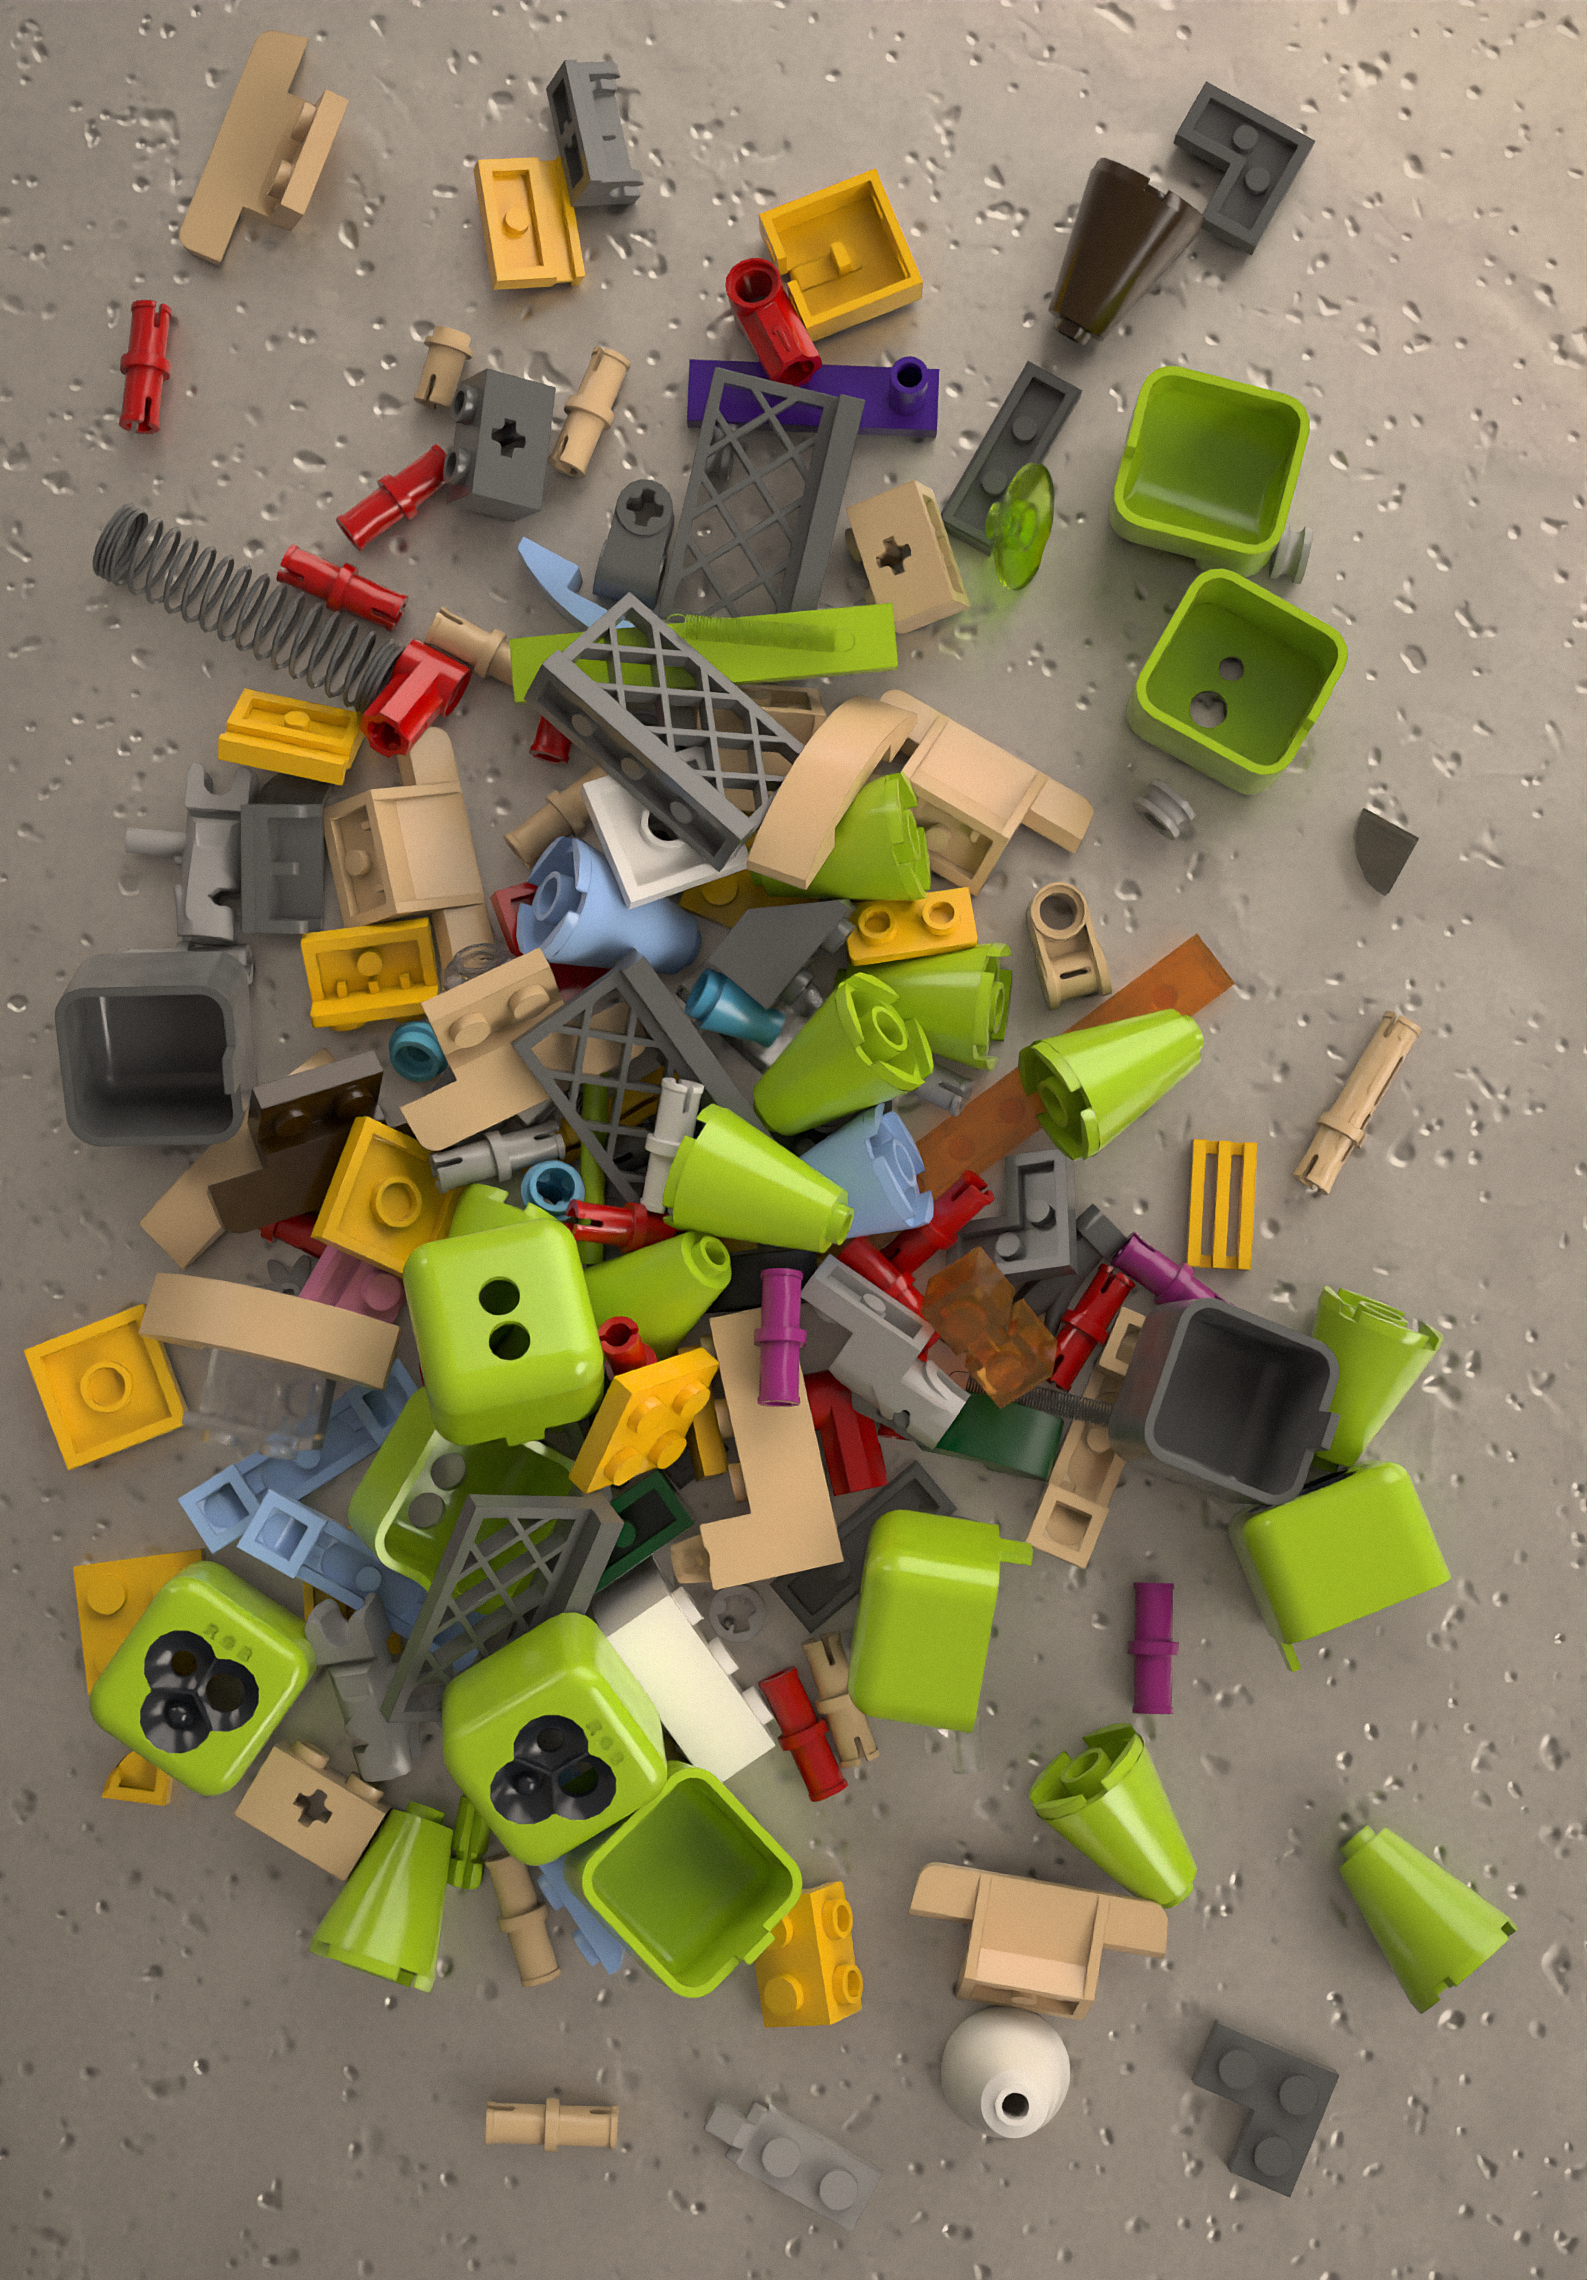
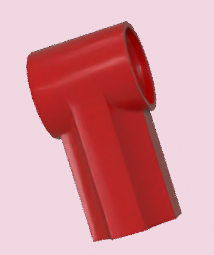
M750 258L740 261L732 267L725 283L737 329L747 338L769 380L795 387H800L810 382L814 373L822 367V360L783 288L779 270L773 263L763 258ZM756 297H766L762 301L756 303L749 302Z
M418 638L413 639L398 659L392 671L389 684L362 715L359 730L368 739L370 748L388 758L397 754L406 756L438 715L445 719L454 711L469 685L472 669Z
M828 1369L803 1374L815 1431L820 1430L834 1497L888 1485L886 1479L887 1472L874 1420L853 1409L852 1391L841 1384Z

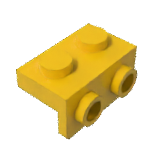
M969 887L926 893L927 898L915 901L873 900L853 903L858 908L848 919L856 926L852 934L845 941L848 964L850 962L853 966L937 955L976 947L978 945V936Z
M428 917L302 934L300 945L312 1000L310 1018L313 1028L329 1027L333 1031H350L363 1026L367 1021L390 1018L399 1023L418 1021L426 1017L421 1003L440 994L441 984Z
M829 1881L812 1889H802L796 1905L770 1931L776 1939L754 1961L764 2028L832 2025L861 2010L863 1979L855 1961L851 1935L853 1914L846 1900L842 1881Z

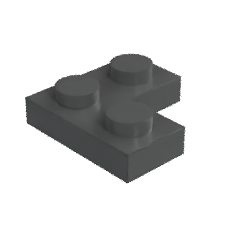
M1207 81L1178 129L1173 144L1226 172L1202 213L1205 217V222L1201 228L1242 251L1253 255L1309 156L1315 140Z
M1058 1148L1005 1157L1006 1215L969 1221L957 1232V1242L950 1249L946 1250L947 1284L955 1292L1078 1274L1074 1160L1069 1159Z
M1215 2019L1191 2080L1194 2085L1249 2108L1226 2166L1231 2173L1290 2198L1340 2075L1336 2070Z

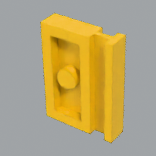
M557 156L555 160L539 161V157L478 160L473 172L492 290L553 287L555 283L570 282L571 286L580 285L585 277L575 209L571 207L561 157Z
M244 688L226 723L225 734L221 733L218 738V760L342 786L345 781V772L347 769L350 770L365 737L359 730L362 714L360 712L357 713L346 709Z

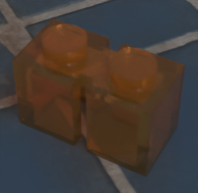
M979 1245L928 1279L921 1314L956 1356L968 1350L964 1366L1001 1409L1052 1377L1058 1341L1024 1299L1012 1305L1015 1288ZM1009 1322L1008 1331L1006 1332L1002 1326Z

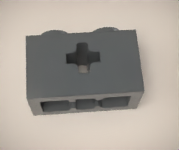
M488 368L461 382V385H459L454 393L451 404V418L456 422L454 444L446 456L443 468V478L445 483L448 484L446 505L513 522L541 511L556 387Z

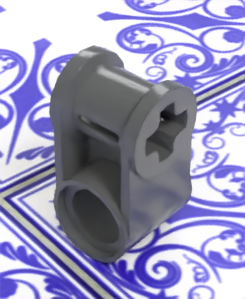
M640 479L629 483L621 491L617 499L608 538L605 540L600 553L594 578L593 595L620 601L628 592H631L646 607L655 610L664 579L668 557L667 551L674 528L673 502L670 493L662 484L653 480ZM645 502L655 504L656 516L658 517H650L647 526L637 525L636 516L633 511H642Z

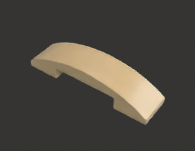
M861 694L850 698L839 706L814 733L781 784L747 857V869L806 890L835 847V827L879 761L883 760L891 763L917 724L918 713Z
M324 1047L288 1076L337 1060ZM249 1110L246 1112L242 1125L236 1135L226 1142L212 1144L139 1222V1225L183 1270L189 1267L226 1231L220 1226L207 1196L208 1186L263 1169L247 1125Z
M157 1273L138 1334L142 1337L202 1350L203 1346L311 1370L318 1372L323 1378L385 1392L402 1329L399 1326L359 1313L271 1290L203 1277Z
M1125 1307L1120 1308L1109 1331L1110 1336L1100 1351L1081 1397H1087L1090 1400L1093 1398V1400L1096 1399V1401L1099 1400L1106 1403L1109 1402L1112 1405L1116 1403L1146 1316ZM1075 1418L1071 1419L1055 1458L1050 1480L1044 1486L1024 1541L1025 1543L1032 1544V1548L1082 1570L1086 1568L1109 1512L1107 1507L1126 1463L1113 1451L1109 1443L1107 1424L1104 1427L1103 1425L1100 1426V1424L1097 1425V1423L1094 1425V1422L1091 1424V1421L1088 1424V1420L1085 1423V1421L1081 1422L1078 1419L1075 1421Z

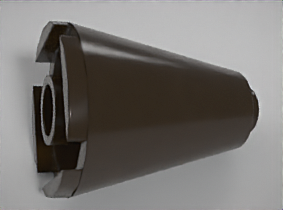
M1100 158L1090 171L1048 311L1058 318L1053 329L1082 346L1087 344L1090 337L1098 341H1103L1198 236L1205 222V217L1180 196L1168 190L1167 194H1164L1148 184L1150 178L1107 158Z

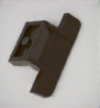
M374 1050L252 1087L247 1125L263 1169L208 1186L207 1196L223 1229L231 1233L241 1234L322 1208L355 1118L368 1116L387 1125L378 1104L384 1070ZM408 1123L391 1127L417 1140ZM450 1146V1147H447V1148L441 1150V1152L446 1151V1150H450V1149H453V1148Z

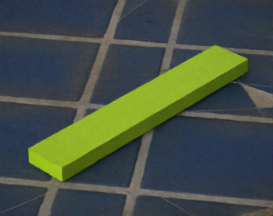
M893 603L736 617L737 622L739 618L740 621L747 619V622L750 619V624L752 619L753 622L755 620L758 622L759 620L760 624L763 621V625L765 621L766 623L769 621L770 624L772 621L773 625L776 622V627L778 622L779 625L781 622L783 625L786 623V626L789 623V628L791 623L792 626L794 623L796 626L799 624V628L800 624H802V630L804 624L805 627L807 624L809 627L812 625V629L815 625V631L818 625V633L820 626L822 629L825 626V631L828 626V632L831 626V634L833 627L835 630L846 629L853 633L856 640L855 646L847 652H840L835 649L832 652L833 638L831 652H829V644L828 651L826 652V641L823 652V639L821 651H819L820 636L818 651H816L817 634L815 650L813 651L812 640L810 651V637L808 650H806L807 635L805 650H803L804 633L802 649L800 650V638L797 649V636L795 649L793 648L794 634L792 648H790L791 631L789 647L787 648L786 637L784 648V634L782 648L780 647L781 632L779 647H777L778 630L776 646L774 647L775 628L772 647L771 633L769 647L767 646L768 630L766 646H764L765 628L763 645L761 646L762 627L758 646L759 625L756 645H754L755 629L753 645H751L752 627L750 644L748 645L749 625L745 645L746 623L743 644H741L742 627L740 644H738L739 625L737 643L735 644L736 624L732 644L733 622L730 643L729 626L727 643H725L726 624L724 642L722 643L723 622L719 642L720 621L717 642L716 625L714 642L712 641L713 623L711 641H709L710 621L708 639L706 641L707 620L704 641V621L702 623L701 640H699L700 622L698 640H696L697 621L695 638L693 640V621L690 640L691 622H689L688 639H686V622L684 640L735 685L898 670ZM685 622L667 624L680 637H683ZM637 627L616 629L618 645L648 648L646 635ZM837 630L835 648L841 651L850 649L854 644L852 634L845 630ZM584 632L509 639L514 701L517 706L530 705L524 700V697L541 664L557 650L562 653ZM604 638L601 639L598 643L604 644ZM579 659L575 663L594 682L609 683L607 661ZM620 662L623 685L653 687L650 665ZM664 666L667 688L696 689L694 678L681 667Z

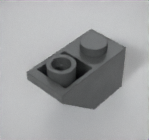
M849 899L747 909L707 960L766 1010L777 1007L782 1000L787 1005L792 1006L814 980L815 976L807 971V969L820 953L825 951L829 956L834 955L852 934L856 926L848 919L858 907Z

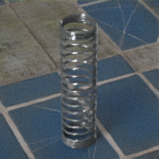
M133 502L124 504L115 511L103 529L95 547L92 560L93 571L97 576L106 579L108 582L112 581L115 586L128 583L129 591L133 595H140L146 592L147 601L151 605L163 602L164 608L169 614L181 611L182 618L186 623L199 620L200 628L204 633L217 629L218 638L222 642L235 638L236 647L240 652L253 647L254 657L258 661L271 657V664L275 670L289 666V674L293 679L302 678L306 675L308 686L311 689L324 685L325 693L329 698L342 694L344 705L347 708L354 706L356 712H361L362 715L389 684L392 671L406 648L405 645L401 646L399 642L395 643L394 639L386 641L378 649L365 670L355 699L349 702V686L356 679L371 654L377 637L375 629L369 631L364 636L351 660L344 684L332 693L330 691L331 677L339 669L354 643L359 629L357 620L352 621L345 628L331 655L326 675L317 683H314L312 681L313 668L321 660L337 632L341 620L339 611L332 613L326 620L314 643L308 666L299 674H296L294 672L295 659L304 650L318 626L323 612L321 601L313 604L304 617L295 636L290 657L282 664H278L276 662L277 650L283 645L294 629L305 604L303 592L296 594L284 611L276 629L271 649L264 655H260L258 653V644L269 631L282 609L288 591L286 583L278 585L271 593L259 617L253 640L243 646L240 643V635L249 625L265 598L270 583L268 573L259 576L254 582L241 607L235 631L229 636H224L222 626L240 603L249 585L252 575L250 564L242 566L235 574L223 598L217 622L211 627H207L204 617L223 593L234 567L232 554L224 557L219 562L204 591L199 613L189 618L186 608L197 596L212 571L217 554L215 546L212 545L205 548L200 554L187 579L181 604L176 608H171L168 599L188 574L198 552L199 541L197 536L188 538L175 556L181 539L180 528L177 526L170 529L158 545L164 525L161 517L153 519L148 524L146 510L144 508L141 509L138 505L135 506ZM158 523L156 534L146 555L135 568L138 555L146 538ZM175 533L171 550L165 562L153 577L161 553ZM193 543L191 553L182 572L171 586L180 560L188 547ZM155 551L147 573L146 584L143 588L136 590L133 587V579L144 569ZM211 552L208 564L203 575L201 576L199 582L189 595L193 581L196 577V574L200 566L202 565L203 561L208 556V554ZM174 558L165 582L163 595L158 599H154L151 596L150 590L160 580ZM228 562V567L226 569L225 575L217 591L215 592L211 600L208 602L210 593L216 582V579L218 578L223 567ZM128 570L127 577L123 580H118ZM246 572L245 578L243 580L239 592L237 593L234 601L226 611L228 602L232 596V593L236 585L238 584L243 574ZM264 581L260 594L253 608L245 618L246 612L252 601L253 596L255 595L259 586ZM281 592V595L279 597V600L274 611L272 612L270 618L264 625L265 619L268 615V612L273 602L275 601L278 594ZM299 601L298 606H297V608H296V611H295V613H294V615H293V617H292V619H291V621H290L288 627L286 628V630H285L284 633L282 634V631H283L284 626H285V624H286V622H287V620H288L289 615L291 614L293 608L295 607V605H296L297 602ZM316 612L309 630L307 631L305 637L301 641V638L304 634V631L309 621L311 620L313 614ZM333 623L329 635L327 636L323 646L319 650L321 643L324 639V636L326 635L329 627ZM351 632V634H350V636H349V639H348V641H347V643H346V645H345L343 651L341 652L340 656L338 657V655H339V653H340V651H341V648H342V646H343L345 640L347 639L349 633ZM367 645L366 650H365L363 656L361 657V659H360V661H359V663H358V660H359V658H360V656H361V654H362V652H363L365 646Z

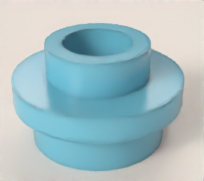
M422 1021L404 1022L394 1030L390 1037V1062L396 1072L408 1080L415 1082L431 1080L433 1077L444 1072L449 1065L429 1023Z

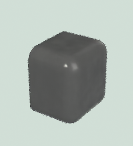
M222 951L101 953L83 961L76 970L55 1009V1026L66 1118L74 1135L81 1141L98 1147L219 1144L235 1136L242 1125L250 1104L252 1087L256 1086L257 1083L248 978L243 965L234 956Z
M1200 1298L1161 1304L1149 1312L1142 1324L1109 1421V1443L1113 1451L1124 1461L1226 1502L1259 1505H1282L1288 1503L1301 1492L1314 1453L1330 1450L1340 1419V1415L1328 1412L1339 1379L1337 1359L1332 1350L1323 1342L1216 1298Z

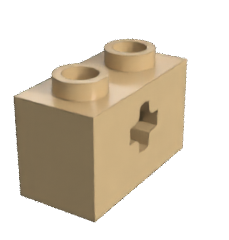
M912 480L845 508L851 527L845 530L846 542L856 563L864 565L870 587L864 589L867 605L893 603L895 632L903 635L971 608L932 489L916 480ZM904 548L911 552V556L903 560L905 572L902 573L895 570L894 565L902 561L900 549Z
M297 1738L294 1744L284 1739L272 1748L233 1815L345 1882L356 1868L394 1805L382 1799L385 1789L378 1783L365 1782L361 1779L360 1773L352 1771L348 1778L326 1765L330 1756L316 1745L301 1738ZM321 1790L327 1795L324 1806L332 1813L325 1811L318 1818H314L308 1813L311 1802L304 1796L311 1797L315 1792Z

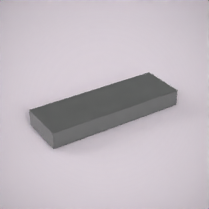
M1027 361L941 512L946 532L949 535L987 556H991L1081 398L1083 390Z
M917 1460L837 1526L844 1562L781 1575L769 1584L810 1634L859 1594L871 1527L880 1516L892 1510L902 1509L949 1517L957 1510V1507Z

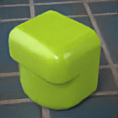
M1165 366L1154 370L1146 377L1140 389L1119 460L1108 505V518L1112 529L1121 538L1132 543L1194 558L1196 567L1204 571L1223 568L1233 571L1244 578L1257 574L1266 566L1285 530L1310 433V418L1306 408L1298 399L1288 394L1180 366Z

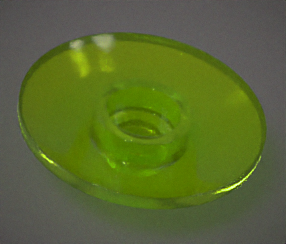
M1033 462L1025 464L1012 479L1001 502L993 503L987 515L986 536L989 540H993V555L997 577L1001 585L1006 589L1018 591L1025 588L1032 581L1041 565L1044 548L1051 534L1054 515V487L1049 470L1042 464Z

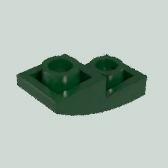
M965 1390L971 1395L932 1450L928 1446L925 1447L916 1443L922 1451L980 1462L990 1471L1049 1482L1064 1420L1061 1417L1021 1404Z

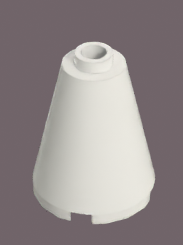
M988 2006L966 2016L949 2035L941 2061L942 2088L953 2112L971 2129L994 2138H1022L1046 2125L1061 2108L1070 2083L1069 2057L1057 2031L1038 2013L1013 2007Z

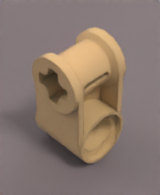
M1064 882L1050 883L1042 887L1028 904L1026 925L1035 953V965L1039 983L1048 1009L1050 1011L1059 1009L1061 1001L1093 992H1098L1102 997L1112 994V985L1105 956L1096 938L1087 902L1082 892L1075 886ZM1057 897L1067 902L1073 913L1071 926L1064 930H1054L1045 925L1040 917L1042 901ZM1086 971V974L1064 980L1060 978V976L1074 972Z

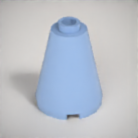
M565 836L556 838L544 850L528 879V883L538 886L532 906L520 903L517 915L516 938L521 953L526 954L540 947L548 963L613 969L615 967L613 963L635 948L646 958L656 973L668 975L677 974L684 966H690L695 961L702 941L701 933L697 930L695 917L667 897L628 910L606 855L584 840L573 837L570 839Z
M884 1103L863 1110L799 1157L848 1192L847 1206L854 1208L855 1213L850 1231L845 1239L919 1228L928 1224L933 1218L934 1201L932 1191L929 1190L920 1194L916 1180L917 1174L926 1171L921 1155L911 1134L894 1110L883 1114ZM772 1245V1246H773L774 1248H776V1249L787 1248V1247H781V1246Z

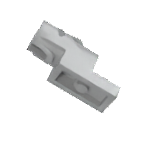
M829 1254L801 1291V1298L811 1304L813 1311L822 1320L835 1326H843L853 1333L828 1370L841 1384L852 1391V1407L855 1411L895 1430L897 1434L922 1446H928L933 1450L971 1395L959 1387L932 1359L927 1360L925 1363L917 1357L937 1328Z

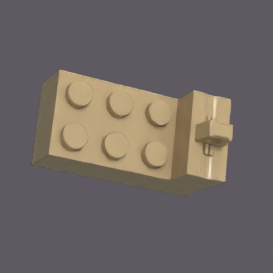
M761 1307L710 1318L712 1334L700 1336L701 1345L720 1363L714 1376L721 1375L726 1398L714 1400L722 1439L735 1438L740 1462L728 1464L736 1503L749 1501L751 1514L699 1525L701 1534L670 1545L671 1560L677 1583L712 1582L713 1590H719L844 1562L800 1360L799 1406L767 1407L758 1405L760 1347L754 1345V1330L761 1328Z

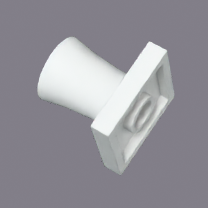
M694 746L676 752L693 769L707 770L704 747ZM610 775L582 785L580 794L628 910L664 897L671 900L684 890L747 869L749 853L745 844L736 856L718 872Z

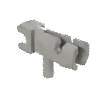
M193 763L188 768L184 807L188 810L186 833L128 828L125 838V849L127 853L174 857L177 865H182L181 884L176 885L173 889L176 904L177 936L182 937V941H192L194 944L203 946H237L241 916L236 915L237 911L220 905L227 899H239L241 897L240 805L258 802L259 780L257 774L252 769L240 767L235 772L232 788L223 795H214L212 793V778L205 772L201 764Z
M372 1592L364 1599V1606L357 1610L349 1621L343 1617L338 1604L334 1600L326 1599L312 1610L305 1624V1634L315 1652L316 1665L326 1664L345 1722L343 1726L349 1737H358L364 1741L365 1745L353 1747L352 1752L361 1779L365 1782L391 1780L413 1770L412 1757L423 1755L418 1722L387 1723L380 1712L381 1705L399 1662H393L387 1645V1640L393 1631L383 1601L378 1594ZM452 1663L443 1669L449 1679L453 1677L454 1673ZM435 1674L419 1686L443 1682Z

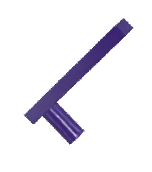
M907 356L900 358L892 367L822 364V367L814 373L810 382L799 387L835 397L844 394L864 399L865 404L857 435L936 438L940 369H927L925 363L916 357ZM689 359L688 428H701L715 367L769 380L760 362ZM724 386L719 410L728 425L730 423L737 424L739 429L763 414L750 392ZM764 396L770 408L784 401ZM795 404L778 414L776 418L785 432L817 433L822 410ZM768 421L754 429L756 431H774Z

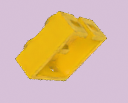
M876 168L759 214V232L772 263L779 270L780 276L787 273L790 276L791 281L787 283V296L812 342L922 299L923 280Z

